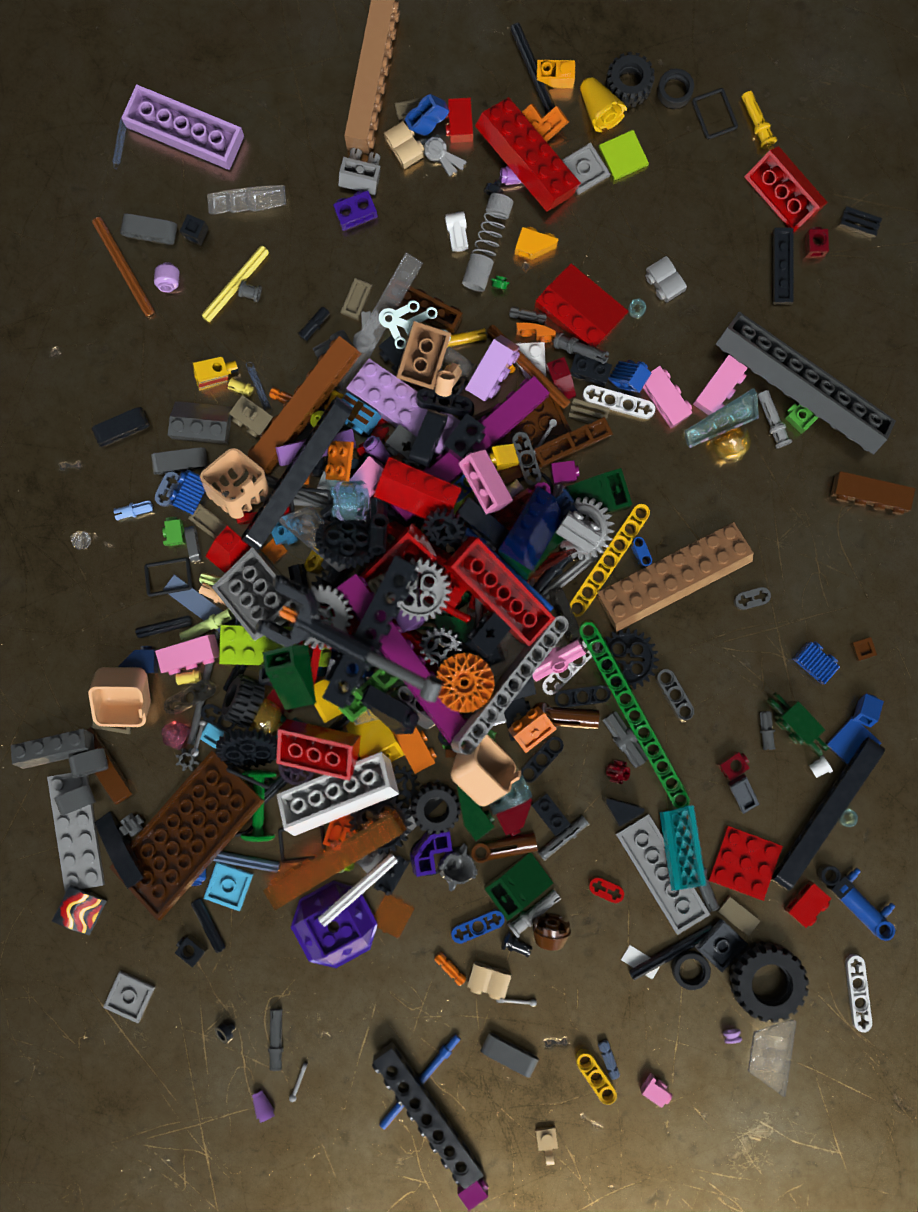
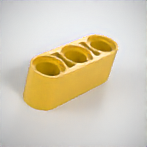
M587 1049L579 1050L575 1056L578 1068L602 1103L606 1105L614 1103L617 1093L613 1084L592 1053ZM584 1056L590 1058L586 1064L580 1063V1059ZM600 1073L601 1076L598 1080H592V1074ZM606 1089L612 1091L611 1095L608 1097L602 1095L603 1091Z

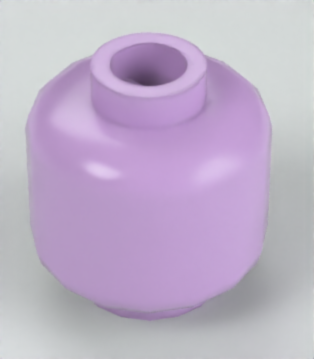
M169 262L160 264L155 268L154 284L160 291L172 292L179 286L180 272L178 268Z

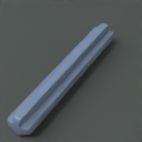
M221 851L213 860L277 873L280 868V863L277 861Z

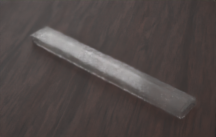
M405 253L353 345L362 354L334 390L343 395L347 393V386L370 358L387 328L382 326L379 321L380 312L385 308L398 309L423 262ZM386 315L385 320L391 321L392 316Z

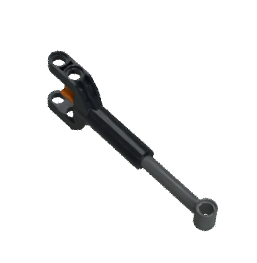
M276 575L274 577L272 585L276 591L304 606L298 612L284 605L279 612V616L295 623L292 631L271 620H259L255 628L258 633L284 647L314 638L362 664L369 662L420 689L419 695L422 699L428 702H435L444 684L439 677L428 675L425 679L374 652L373 646L320 619L318 602L312 590L285 576Z

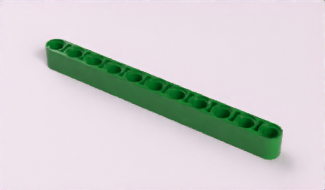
M584 620L580 625V635L672 804L677 809L688 806L690 803L688 791L597 624L592 620ZM591 625L594 631L591 634H586L583 631V627ZM595 642H600L603 645V649L596 651L592 645ZM609 659L613 664L611 667L605 668L601 664L602 661ZM614 676H618L622 681L620 684L614 685L611 679ZM627 693L631 696V699L625 702L620 699V696ZM633 710L639 711L640 716L638 718H632L629 715L630 712ZM646 727L649 729V733L641 735L638 732L639 729ZM651 744H655L659 748L657 751L651 752L648 750V747ZM660 761H665L668 765L661 769L658 768L657 764ZM669 778H674L677 782L674 785H668L666 781ZM678 795L686 797L683 802L675 800Z

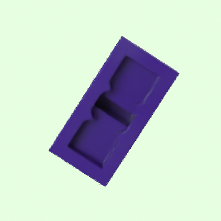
M369 191L356 192L352 197L347 199L341 198L333 204L343 231L378 217ZM361 203L368 204V206L364 209L359 207ZM344 210L351 211L350 214L346 216L341 214Z

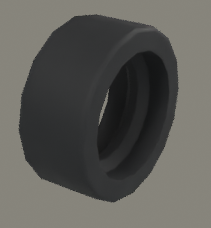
M670 69L665 72L660 78L657 88L660 102L672 109L685 106L692 97L694 80L688 72L682 69ZM672 79L682 81L687 89L686 94L681 98L670 97L664 88L667 81Z
M686 951L676 957L672 964L674 979L681 987L687 990L702 988L710 978L711 969L708 961L696 951ZM695 959L700 962L703 970L701 977L697 981L688 982L681 977L680 967L685 960Z

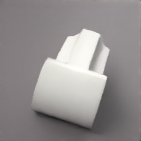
M464 211L445 214L452 251L460 252L468 249Z

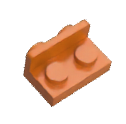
M539 706L529 710L523 718L515 721L508 729L525 753L556 730Z

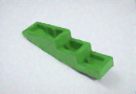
M382 669L377 670L360 689L355 691L353 695L356 697L352 705H347L344 709L339 707V710L353 723L368 709L360 702L368 685L386 693L399 678Z

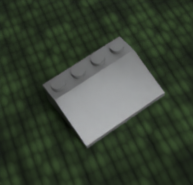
M251 548L212 588L252 639L256 641L264 636L255 629L259 620H271L282 625L289 621L279 616L283 606L286 605L290 608H297V606L293 603V599L276 591L272 585L274 577L281 574L262 552Z

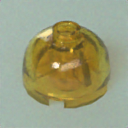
M741 428L731 429L721 433V438L716 440L714 437L711 440L716 454L720 458L732 460V462L743 459V455L748 452L751 446V438L747 428H744V431Z
M265 698L250 725L249 731L256 728L257 732L264 730V734L270 732L272 735L274 731L278 732V729L283 724L280 721L282 712L279 706Z

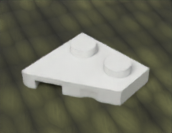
M545 342L517 343L516 345L520 346L519 350L546 376ZM516 362L524 378L531 379L532 377Z

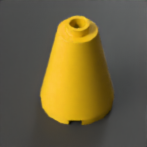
M589 77L583 80L580 91L593 128L597 132H603L602 129L604 128L612 129L624 118L623 112L624 110L627 111L625 104L596 78Z

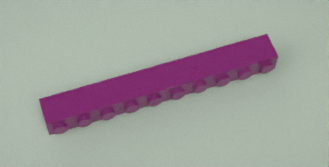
M535 376L531 379L526 378L519 385L521 388L515 392L513 390L506 396L507 400L502 405L498 403L491 410L493 412L488 417L485 415L478 421L486 427L484 431L486 436L480 444L475 443L472 447L474 452L486 450L487 452L548 398L550 392ZM470 428L466 432L469 435H475L477 430ZM461 442L454 445L459 451L465 449V445ZM449 452L445 455L443 453L435 459L436 463L431 468L428 466L423 470V472L448 483H452L463 473L458 464L460 460ZM391 504V507L406 523L415 516V514Z
M355 574L337 587L339 595L341 593L344 594L343 601L349 600L347 606L352 607L351 612L361 623L375 593H370L366 588L367 583L362 576L358 577ZM383 610L378 611V619L380 621L386 619V613ZM391 622L392 628L387 636L384 635L381 640L383 645L380 651L385 658L425 679L428 675L435 676L431 670L428 672L424 666L426 664L424 659L414 653L413 644L408 639L405 640L403 638L401 628L396 623L393 624ZM370 628L368 634L374 639L377 636V631L374 628ZM403 681L451 745L452 740L468 719H463L459 712L446 707L438 697L435 702H428L422 699L419 695L420 689Z

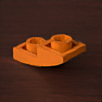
M534 323L516 324V335H521V337H529L535 333L536 341L548 343L555 339L556 331L549 327Z

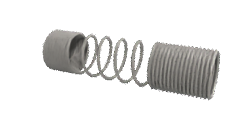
M492 193L486 207L487 213L484 214L486 221L481 223L483 231L478 232L481 240L475 242V246L478 249L472 251L462 281L464 286L472 290L484 291L494 262L491 258L474 253V251H482L485 254L496 256V253L480 249L476 244L483 241L491 246L499 247V244L496 242L483 240L480 237V233L486 232L494 237H502L497 232L485 230L483 224L490 223L495 227L505 228L501 223L488 221L486 215L490 214L496 218L508 219L513 200L506 195L500 193Z

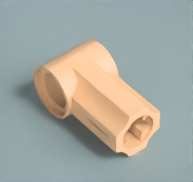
M452 362L444 370L438 372L434 390L436 394L440 396L451 395L452 388L462 374L458 364Z

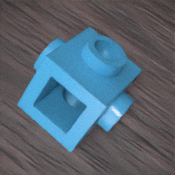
M288 516L281 517L271 532L276 545L293 544L298 541V537L304 535L302 525L297 517L289 518Z

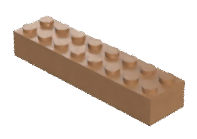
M371 0L344 135L347 151H350L351 148H356L355 152H357V149H360L362 153L369 154L370 149L374 148L375 145L374 130L378 129V112L382 110L381 94L385 93V76L389 74L388 58H392L393 47L391 45L392 40L395 41L396 38L395 23L399 22L400 11L398 10L399 2L396 0Z
M733 522L597 592L598 600L617 632L753 562L754 553Z

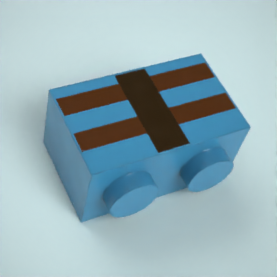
M347 392L342 400L353 407V410L344 424L347 425L349 422L353 425L352 429L362 435L364 432L370 435L382 416Z

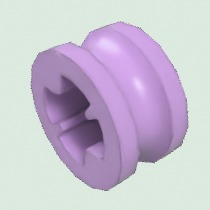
M740 1029L725 1030L723 1032V1035L726 1036L724 1042L727 1044L741 1042L742 1037L739 1036L741 1033Z

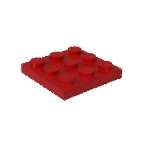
M727 825L708 880L764 901L783 846Z

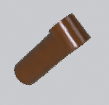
M543 702L533 707L539 706L554 726L594 729L599 727V710L550 707L547 703Z
M535 833L476 842L471 848L472 858L478 863H484L489 860L536 852L538 848ZM516 844H517V846H515V847H510V848H504V849H499V850L490 851V849H495V848H500V847L511 846V845H516ZM477 848H485L486 854L483 857L477 856L475 853Z

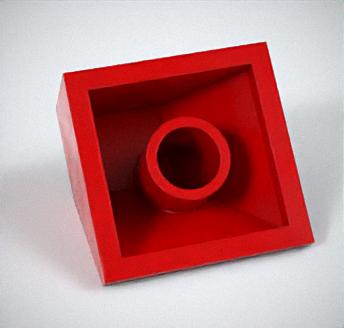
M226 526L214 540L205 557L226 573L252 547L243 542L241 536L233 529Z

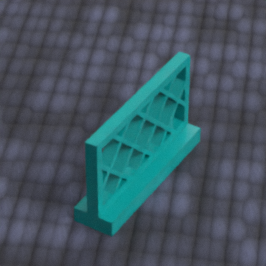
M694 805L661 812L660 819L671 891L706 886Z

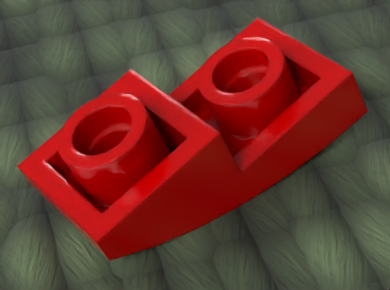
M378 427L372 431L373 433L370 436L378 437L383 442L390 429L389 427ZM364 442L358 445L359 448L356 450L359 459L367 454L363 447Z

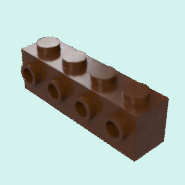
M394 278L386 293L387 302L399 308L407 305L411 300H416L419 304V310L415 313L409 312L415 316L426 311L428 307L436 308L437 317L434 319L428 318L424 321L440 329H446L452 335L455 334L463 319V313L458 308L444 304L439 298L428 296L423 290L415 289L403 280L399 281ZM416 303L410 304V309L414 310L417 308ZM433 309L428 311L429 316H433L435 314V311Z
M839 471L834 477L831 496L836 497L837 501L847 502L850 500L854 501V504L858 506H866L868 504L872 505L873 509L884 511L885 509H890L894 514L904 515V513L911 511L916 488Z

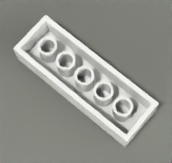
M379 752L357 761L350 781L323 775L278 793L277 799L284 830L296 836L399 794L391 760L385 754Z

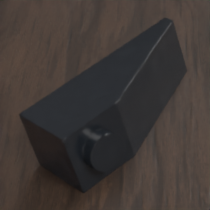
M371 685L367 686L360 701L395 734H413L420 717L407 705Z

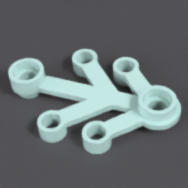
M411 300L407 305L397 310L392 308L383 309L379 314V321L382 326L390 329L395 339L396 348L403 349L405 348L406 340L401 337L396 325L403 327L407 335H409L412 322L420 323L428 318H436V308L428 307L426 311L408 320L400 318L408 312L415 313L419 310L418 302ZM416 303L417 308L414 310L410 309V304ZM431 309L435 311L433 316L428 315V311ZM386 315H391L392 320L389 322L386 321ZM403 340L404 344L402 346H398L397 341Z

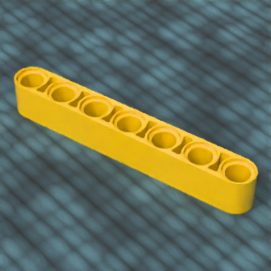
M638 504L632 509L613 540L609 543V547L605 549L567 608L572 617H580L585 613L597 592L600 591L648 519L650 510L646 505ZM637 509H642L644 511V518H638L636 516ZM626 525L634 527L633 534H628L625 531ZM615 541H622L624 548L622 550L616 549L614 546ZM610 556L613 559V565L607 566L604 563V557ZM594 572L602 574V581L597 582L593 579ZM583 588H590L592 590L590 598L583 596ZM574 603L581 605L582 610L579 614L572 611Z

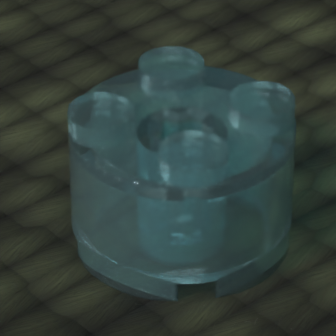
M339 481L336 486L331 487V496L334 503L332 506L333 517H337L339 520L366 519L367 515H364V513L369 511V492L362 485L365 484L364 481Z

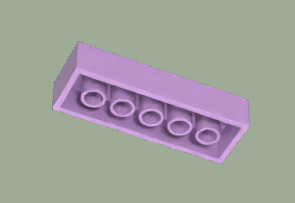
M137 84L121 118L125 126L131 130L230 170L244 138L241 127Z
M368 359L347 386V392L377 411L385 421L395 428L400 424L417 437L428 409L420 408L416 404L417 391L371 359ZM444 413L448 415L447 423L434 452V455L437 457L446 452L443 449V444L460 423V420L448 413Z

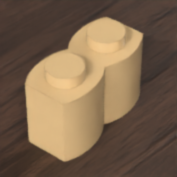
M401 122L384 132V137L405 169L423 158L422 151H424V147L419 140L416 141L413 135L415 134L409 129L408 125L406 126L404 122Z
M474 962L467 987L471 988L470 991L473 993L481 994L485 992L489 994L490 998L500 1000V998H505L511 973Z

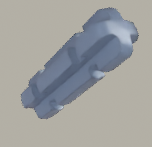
M608 1041L599 1042L598 1046L602 1052L606 1068L609 1070L610 1079L619 1078L620 1073L618 1068H616L617 1065Z

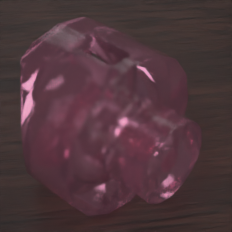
M177 721L165 725L161 731L164 744L176 750H181L191 729L189 726Z

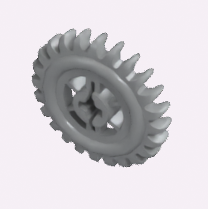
M578 497L576 503L570 502V504H574L580 514L586 515L584 519L586 522L590 523L589 519L591 517L600 526V531H602L601 537L589 554L568 540L560 545V549L566 548L565 552L568 554L571 552L572 558H576L578 554L579 560H583L584 556L587 560H590L591 555L596 558L598 557L597 551L604 553L602 546L609 547L606 540H613L608 533L615 532L609 528V526L614 524V522H608L612 515H605L608 508L600 509L603 503L599 502L595 505L596 499H591L589 502L588 497H584L583 501ZM563 515L561 517H555V520L558 521V524H555L554 528H558L560 523L563 521Z
M321 584L318 590L315 586H311L318 602L319 614L325 618L333 619V621L323 620L327 623H332L333 626L349 634L346 627L352 626L348 619L353 618V615L348 614L352 607H346L349 600L343 601L344 594L338 595L337 588L331 592L330 585L326 587V590ZM294 600L293 603L297 608L292 609L300 612L304 605ZM320 603H326L330 606L324 609L320 607ZM332 608L334 610L335 617L331 616V613L329 612ZM314 638L305 640L304 645H309L312 642V649H315L317 645H319L320 650L324 648L325 644Z

